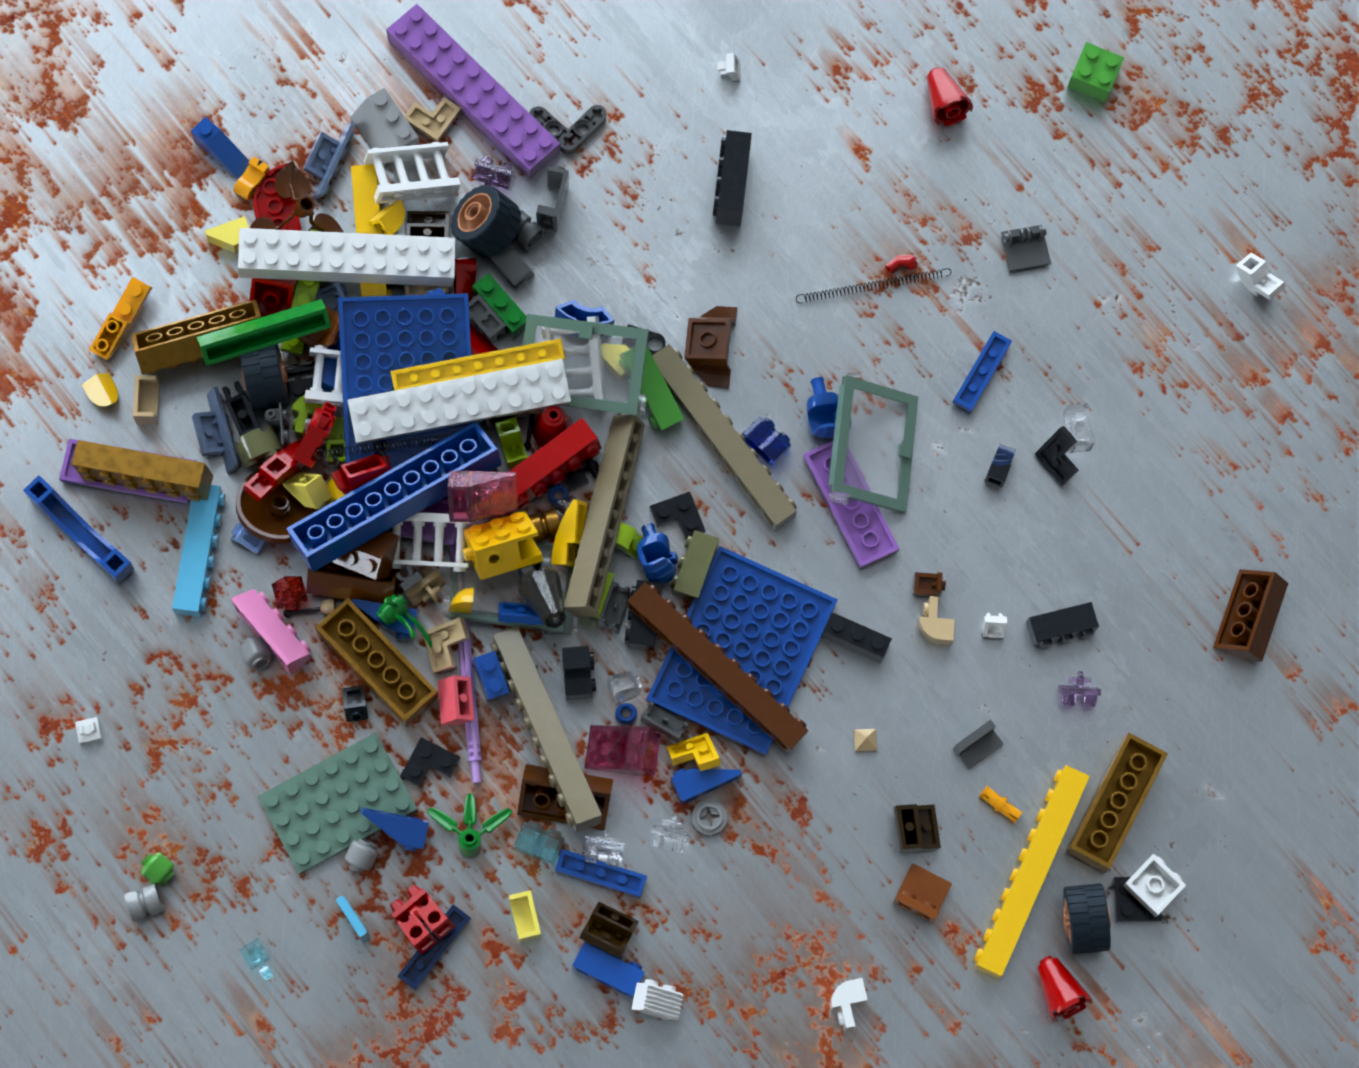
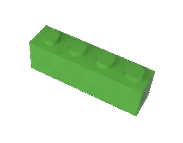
M647 346L639 402L644 410H648L650 414L648 419L654 429L657 428L658 431H662L683 420L684 417ZM635 347L619 355L621 358L619 363L624 371H628L630 377L632 376Z

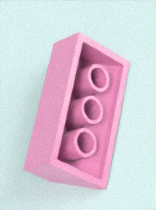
M252 589L231 599L238 614L257 636L262 637L265 643L269 644L272 654L290 675L311 659L310 647L304 640L298 641L295 637L297 632L290 624L286 626L281 621L283 616L276 608L272 610L267 603L270 601L262 591L258 594L255 589Z

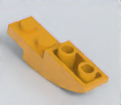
M132 276L112 314H108L89 351L109 360L137 322L144 310L143 304L153 287Z

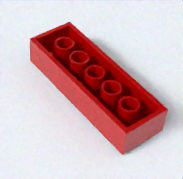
M583 418L579 419L477 494L479 500L493 519L507 517L517 510H524L530 505L529 501L535 497L543 496L551 485H557L562 482L568 472L577 471L586 459L596 457L602 448L598 437Z

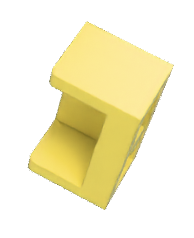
M531 890L509 895L519 943L541 938Z

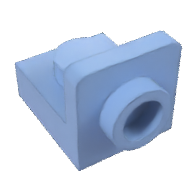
M237 523L231 532L233 534L232 542L240 543L255 554L259 553L265 543L264 540L249 533L241 523Z

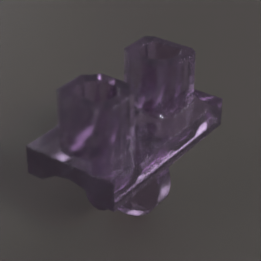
M483 156L481 160L476 159L473 178L484 182L485 186L493 185L509 189L512 176L511 164L504 162L498 167L493 165L494 160L490 157Z
M1078 671L1077 677H1069V683H1076V685H1058V692L1061 693L1064 706H1075V695H1083L1082 705L1095 707L1097 696H1101V689H1098V686H1083V684H1091V678L1084 677L1083 671Z

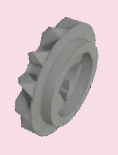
M704 800L699 802L693 809L692 822L695 829L702 834L714 835L721 832L725 827L727 812L719 802ZM707 809H709L711 815L719 816L712 820L711 826L707 820L702 819L706 816Z

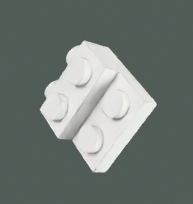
M1153 854L1123 886L1149 912L1157 917L1186 884L1183 883L1182 878L1177 873L1172 872L1166 866L1162 858Z

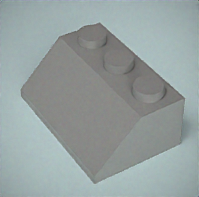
M385 88L366 98L350 117L371 149L419 145L418 135ZM382 163V164H383V167H386V166H388V165L391 164V163Z

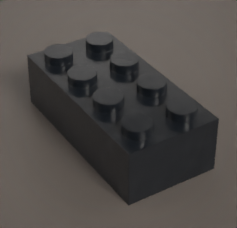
M727 130L726 137L721 139L712 215L717 216L716 224L741 227L752 133Z

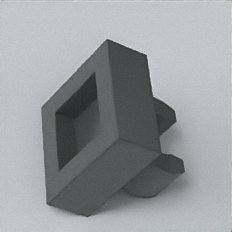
M408 565L405 567L408 571L407 577H402L399 572L396 573V578L403 582L399 585L403 593L423 579L418 571L413 574L412 568Z

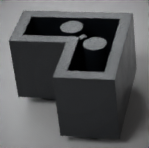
M589 646L562 648L566 701L592 698V692L596 691L595 678L591 679L590 672L594 670V653L589 652Z

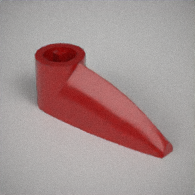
M455 258L454 294L468 293L469 302L473 296L472 285L475 284L477 271L475 258Z

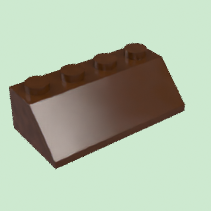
M385 531L332 562L375 580L390 577L400 536Z
M330 562L315 572H312L310 568L308 569L306 593L315 596L334 597L338 600L349 598L350 600L358 599L384 603L386 597H390L393 594L396 596L399 583L396 573H401V569H391L390 577L375 580Z
M1239 569L1213 648L1243 660L1262 662L1288 582L1276 572Z
M526 764L522 778L517 815L568 824L565 817L567 812L564 807H560L557 800L556 787L552 788L550 785L548 769ZM584 774L602 814L601 824L591 828L605 830L613 779Z

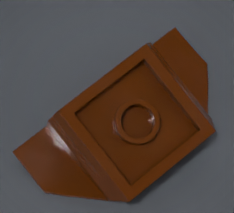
M716 306L700 317L688 319L684 358L708 386L729 388L731 369L727 363L731 326H736L737 307Z

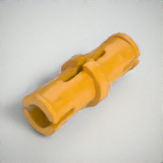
M988 785L979 796L995 808L994 811L1001 812L1013 823L1023 813L1007 801L1008 798L1005 796L1001 797L989 788Z

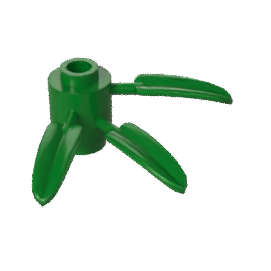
M394 594L386 597L384 603L378 608L379 611L376 615L387 626L399 620L407 628L411 638L414 639L416 635L413 628L402 617L405 615L420 630L431 648L432 641L426 630L415 617H412L407 612L409 609L406 606L409 603L400 594L397 597Z
M467 794L464 804V824L468 825V829L461 832L456 828L457 822L447 814L435 808L427 810L428 814L447 831H455L459 835V850L468 857L479 853L481 849V835L485 832L491 833L512 814L511 809L501 810L482 824L483 829L477 832L472 829V825L476 823L475 798L473 794Z

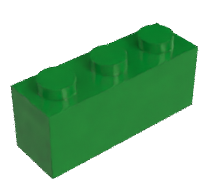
M489 273L472 285L473 295L476 297L479 294L506 324V333L513 341L525 332L527 316Z

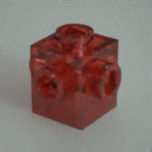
M285 576L271 584L278 609L294 611L299 609L301 604L308 601L302 576Z

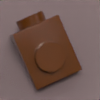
M938 571L937 574L915 572L913 595L939 597L946 588V578H942L943 571Z

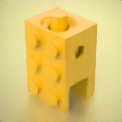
M525 511L515 512L510 516L496 518L490 522L473 525L463 530L466 548L462 549L464 559L471 562L481 580L543 561L542 553L533 540V537L539 536L538 531Z

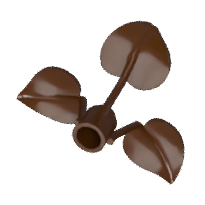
M293 161L286 164L278 173L275 180V190L281 198H291L293 202H297L293 207L294 212L277 227L271 219L264 217L256 219L250 226V228L280 230L295 216L300 218L309 216V223L313 225L309 231L312 229L321 232L344 233L337 221L328 214L319 213L313 221L315 203L311 197L306 196L310 189L309 181Z

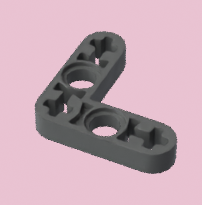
M594 105L567 129L543 107H534L529 112L534 118L535 114L538 116L542 114V120L539 118L536 120L542 126L544 121L546 123L544 128L547 131L551 126L559 128V132L552 136L560 143V150L565 154L576 152L605 123L607 115L604 107ZM593 113H595V114L601 113V118L596 117V118L593 120V126H592V124L590 123V121L593 119ZM585 125L589 128V131L586 134H580L577 128ZM572 133H574L576 138L572 141V147L570 145L565 146V141L570 142L573 139Z

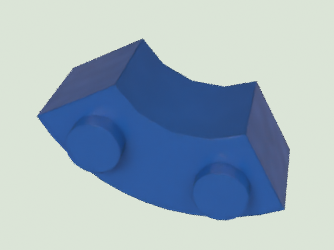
M574 299L556 306L555 309L556 318L587 321V317L599 316V323L614 325L615 321L603 306L597 308L585 307ZM579 333L567 334L577 339L589 341V339L579 338ZM600 334L601 340L612 337L611 335Z

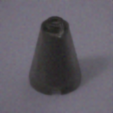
M542 567L543 570L537 572L533 569L520 579L518 583L519 594L547 627H559L566 619L560 576L555 569L550 567Z

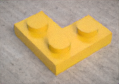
M708 733L666 746L673 766L695 759L700 772L721 765L720 758Z

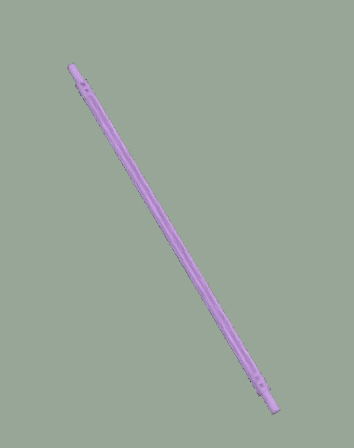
M456 491L446 496L444 500L457 502ZM456 545L455 547L449 546L450 562H455ZM450 567L451 578H453V567ZM457 572L458 588L461 591L460 572ZM463 578L462 590L465 589V578ZM465 621L469 639L458 643L460 675L471 677L474 720L465 723L472 781L473 784L482 783L480 771L482 758L469 621Z

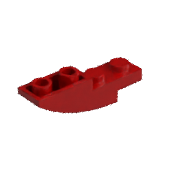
M301 439L284 447L259 467V472L244 484L243 490L261 502L285 479L289 480L304 466V464L293 459Z

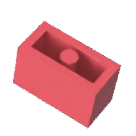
M453 675L438 681L441 724L459 726L473 721L474 708L471 677Z

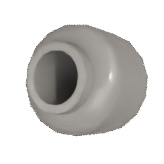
M259 636L246 638L240 648V653L246 665L250 668H265L272 658L269 644H266L262 637Z
M364 838L352 841L345 856V860L350 864L349 868L358 873H361L362 870H370L378 855V850L375 848L376 844Z

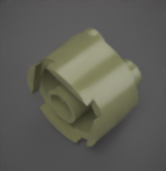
M266 426L267 430L261 431V428L252 430L239 437V443L234 442L235 449L245 469L251 468L253 472L259 470L263 463L283 449L273 426Z

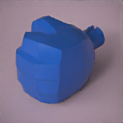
M816 377L810 381L814 396L807 400L806 407L811 434L820 438H834L838 395L834 392H827L824 378Z
M647 523L649 531L644 524L641 528L644 538L637 545L638 563L648 581L665 584L676 575L675 564L678 563L679 559L675 552H670L668 537L663 533H656L655 525Z

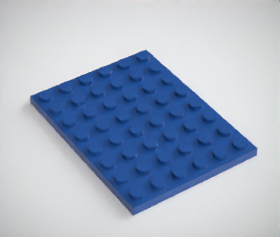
M468 293L338 297L346 463L379 454L376 451L373 453L371 445L373 442L356 445L348 399L394 391L390 371L471 356ZM472 423L383 439L388 443L394 441V450L390 442V451L388 449L386 455L389 456L391 469L433 446L431 437L445 434L452 435ZM433 437V441H434V445H435V444H436V438ZM413 438H416V440L414 439V441H413V442H414V448H413V446H412V440H413ZM406 439H410V448L408 446V441ZM398 440H402V449L400 447V442ZM349 446H352V447L354 446V455H353V452H352V448L350 447V456H349V452H348Z
M719 546L710 564L698 600H693L686 615L692 620V625L697 630L700 628L709 636L708 640L713 644H719L724 649V654L729 659L734 658L741 665V670L746 674H752L762 689L765 687L770 690L774 695L773 699L779 704L782 702L789 707L838 599ZM672 647L670 648L646 701L649 703L651 701L664 710L766 756L773 739Z

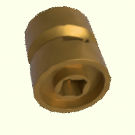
M556 509L543 511L541 516L538 513L528 515L538 531L539 536L533 537L535 542L543 541L545 536L549 538L556 536L560 525Z

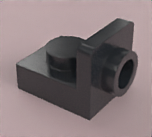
M364 685L342 688L346 721L358 722L367 720L368 711Z

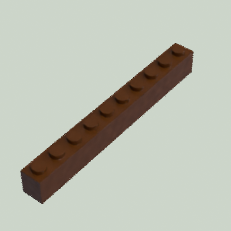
M644 582L627 600L626 607L781 748L789 753L808 732L805 722L798 717L794 718L789 713L790 709L784 703L780 702L779 704L773 699L774 695L770 690L765 687L762 689L752 674H746L741 670V665L734 658L729 659L719 644H713L708 640L709 636L700 628L697 630L692 625V620L687 615H681L676 611V606L669 599L664 600L654 585H648Z

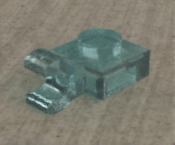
M259 938L239 949L251 970L258 967L265 980L273 977L265 962L271 957Z

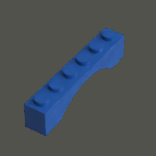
M40 475L23 489L26 496L118 584L134 570L131 562L78 515Z

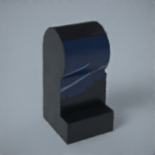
M999 444L984 480L985 482L1003 487L1016 449Z

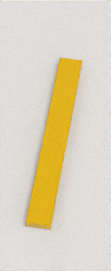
M560 338L390 372L395 391L558 359L565 360V355Z

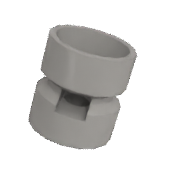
M155 884L143 887L142 893L132 891L124 894L133 922L144 919L147 912L155 915L164 911L163 903Z

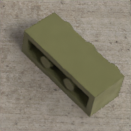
M696 530L693 536H688L685 548L688 549L686 556L681 555L678 563V568H681L678 576L675 575L670 586L674 588V596L692 602L694 599L698 600L710 564L717 550L719 538Z

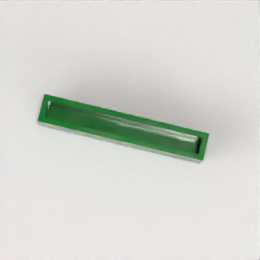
M320 299L196 338L204 362L208 366L331 328L327 309Z

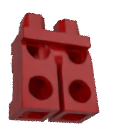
M325 401L322 408H316L293 456L294 460L313 468L317 460L316 457H318L321 451L319 449H322L323 441L325 438L327 439L337 416L334 415L337 409L336 406Z
M413 885L407 891V894L410 896L408 901L403 903L401 899H396L390 904L393 911L391 915L413 946L421 954H424L438 942L423 924L424 922L440 940L456 926L423 888L420 889L418 886Z

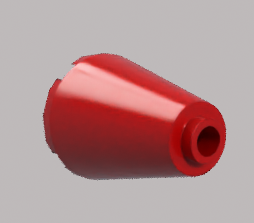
M936 67L930 70L927 75V84L935 123L939 126V123L951 126L966 119V113L969 110L970 112L973 110V104L969 97L944 68Z
M549 406L536 418L532 429L533 437L537 445L543 447L573 425L574 422L560 407Z
M1048 956L1040 961L1038 972L1052 1021L1058 1022L1057 1017L1063 1016L1064 1020L1086 1009V1002L1092 1003L1091 996L1058 958Z

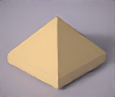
M876 729L854 730L855 752L877 751Z

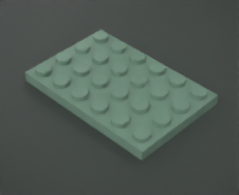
M376 732L257 796L299 875L345 851L350 847L352 841L359 840L360 838L366 839L382 830L360 812L361 807L405 816L418 811Z

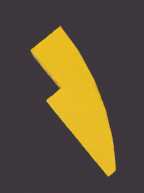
M573 499L566 510L555 536L551 557L553 566L561 568L574 567L577 557V546H580L585 520L587 519V502Z

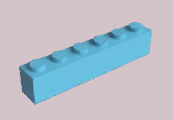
M211 485L208 500L200 499V502L191 501L172 606L175 614L201 617L202 611L206 610L207 598H204L205 591L210 588L211 577H208L209 569H213L215 559L212 556V551L218 544V535H215L216 528L221 526L222 514H219L220 506L225 504V494L221 486Z

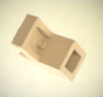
M930 596L927 603L924 602L923 615L926 617H919L917 621L918 630L922 637L930 643L951 646L954 639L955 619L937 618L938 597Z

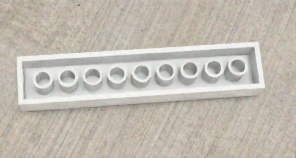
M240 228L238 277L453 287L455 238Z
M563 359L348 399L347 402L357 445L545 409L549 406L566 405L571 402Z

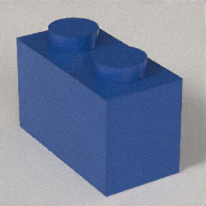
M495 651L472 659L486 702L510 693Z

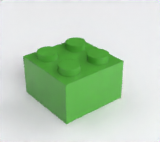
M1086 42L1067 87L1106 102L1125 57Z

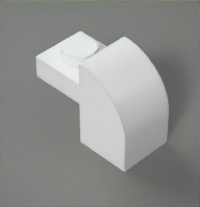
M1250 253L1236 265L1242 283L1256 297L1261 294L1271 300L1285 288L1282 280L1269 273L1266 261L1253 253Z
M863 978L842 983L831 997L830 1010L840 1009V1012H837L839 1025L844 1026V1030L855 1027L851 1006L866 1003L868 1000Z

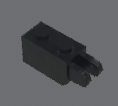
M239 380L234 382L235 389L239 393L237 396L231 397L229 388L226 386L222 387L226 398L225 403L240 437L257 428H261V431H263Z

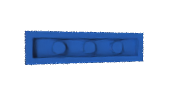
M993 331L952 403L970 413L972 412L1011 345L1012 340Z
M564 849L561 850L555 868L556 872L641 898L647 875Z

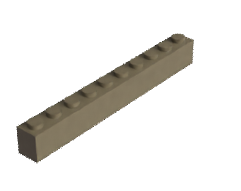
M668 344L652 355L675 401L772 529L776 531L793 519L797 512V506L791 498L787 499L781 484L778 481L774 482L771 478L769 468L765 464L761 465L757 459L756 451L745 444V437L740 431L736 432L730 417L727 414L723 415L717 400L714 397L710 398L705 384L702 381H697L694 377V370L689 364L685 365L677 348L673 349Z
M636 415L613 416L609 427L599 473L594 485L593 496L590 501L572 577L570 578L567 596L564 601V608L574 617H596L598 614L645 429V424Z
M518 626L493 634V642L490 644L491 651L496 652L503 675L506 674L508 681H506L510 693L514 692L517 710L523 712L525 728L527 731H531L533 746L535 750L539 749L542 755L540 756L541 764L544 769L547 768L549 771L548 779L552 788L556 787L557 800L560 807H564L567 812L565 817L569 827L573 826L577 833L601 824L602 814Z

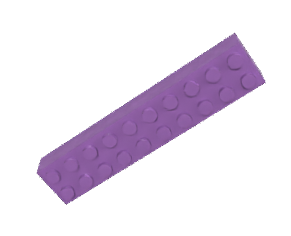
M415 4L386 29L388 41L448 100L461 107V113L529 179L533 178L560 154V143L418 4Z

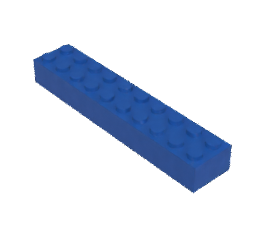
M474 422L289 526L286 529L291 542L310 570L315 572L501 466L502 463L498 449L478 423Z

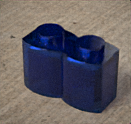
M760 415L742 434L745 437V442L757 451L769 465L773 466L790 449V438L784 432H778L774 428L775 424L771 419Z

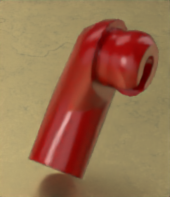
M898 255L885 265V268L892 274L901 266H907L908 269L913 270L918 266V262L913 255Z

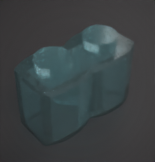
M529 820L528 823L523 822L513 849L555 865L565 838L561 837L562 833L554 829L549 831L541 829V824Z

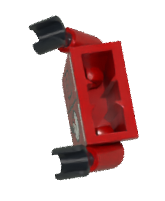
M387 442L386 451L384 443H382V452L378 443L379 454L342 464L339 470L337 467L339 460L336 456H334L333 463L330 465L327 459L323 458L324 465L331 468L333 472L331 475L337 488L344 495L391 470L389 456L386 455L389 449ZM374 444V451L377 452L376 444Z

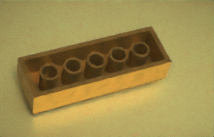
M256 299L131 334L141 373L153 374L163 368H174L184 362L200 360L202 354L196 337L261 318Z
M82 440L77 441L71 463L82 479L88 482L99 480L109 486L121 484L130 490L142 488L152 494H158L159 491L174 498H179V495L186 496L187 499L195 502H200V499L208 500L213 480V474L207 465L202 462Z
M349 598L315 627L317 634L406 727L439 697L438 691Z
M1128 733L1120 744L1066 852L1106 873L1111 868L1168 753Z

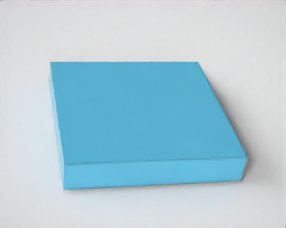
M344 896L337 898L338 906L362 943L368 941L370 936L346 898Z

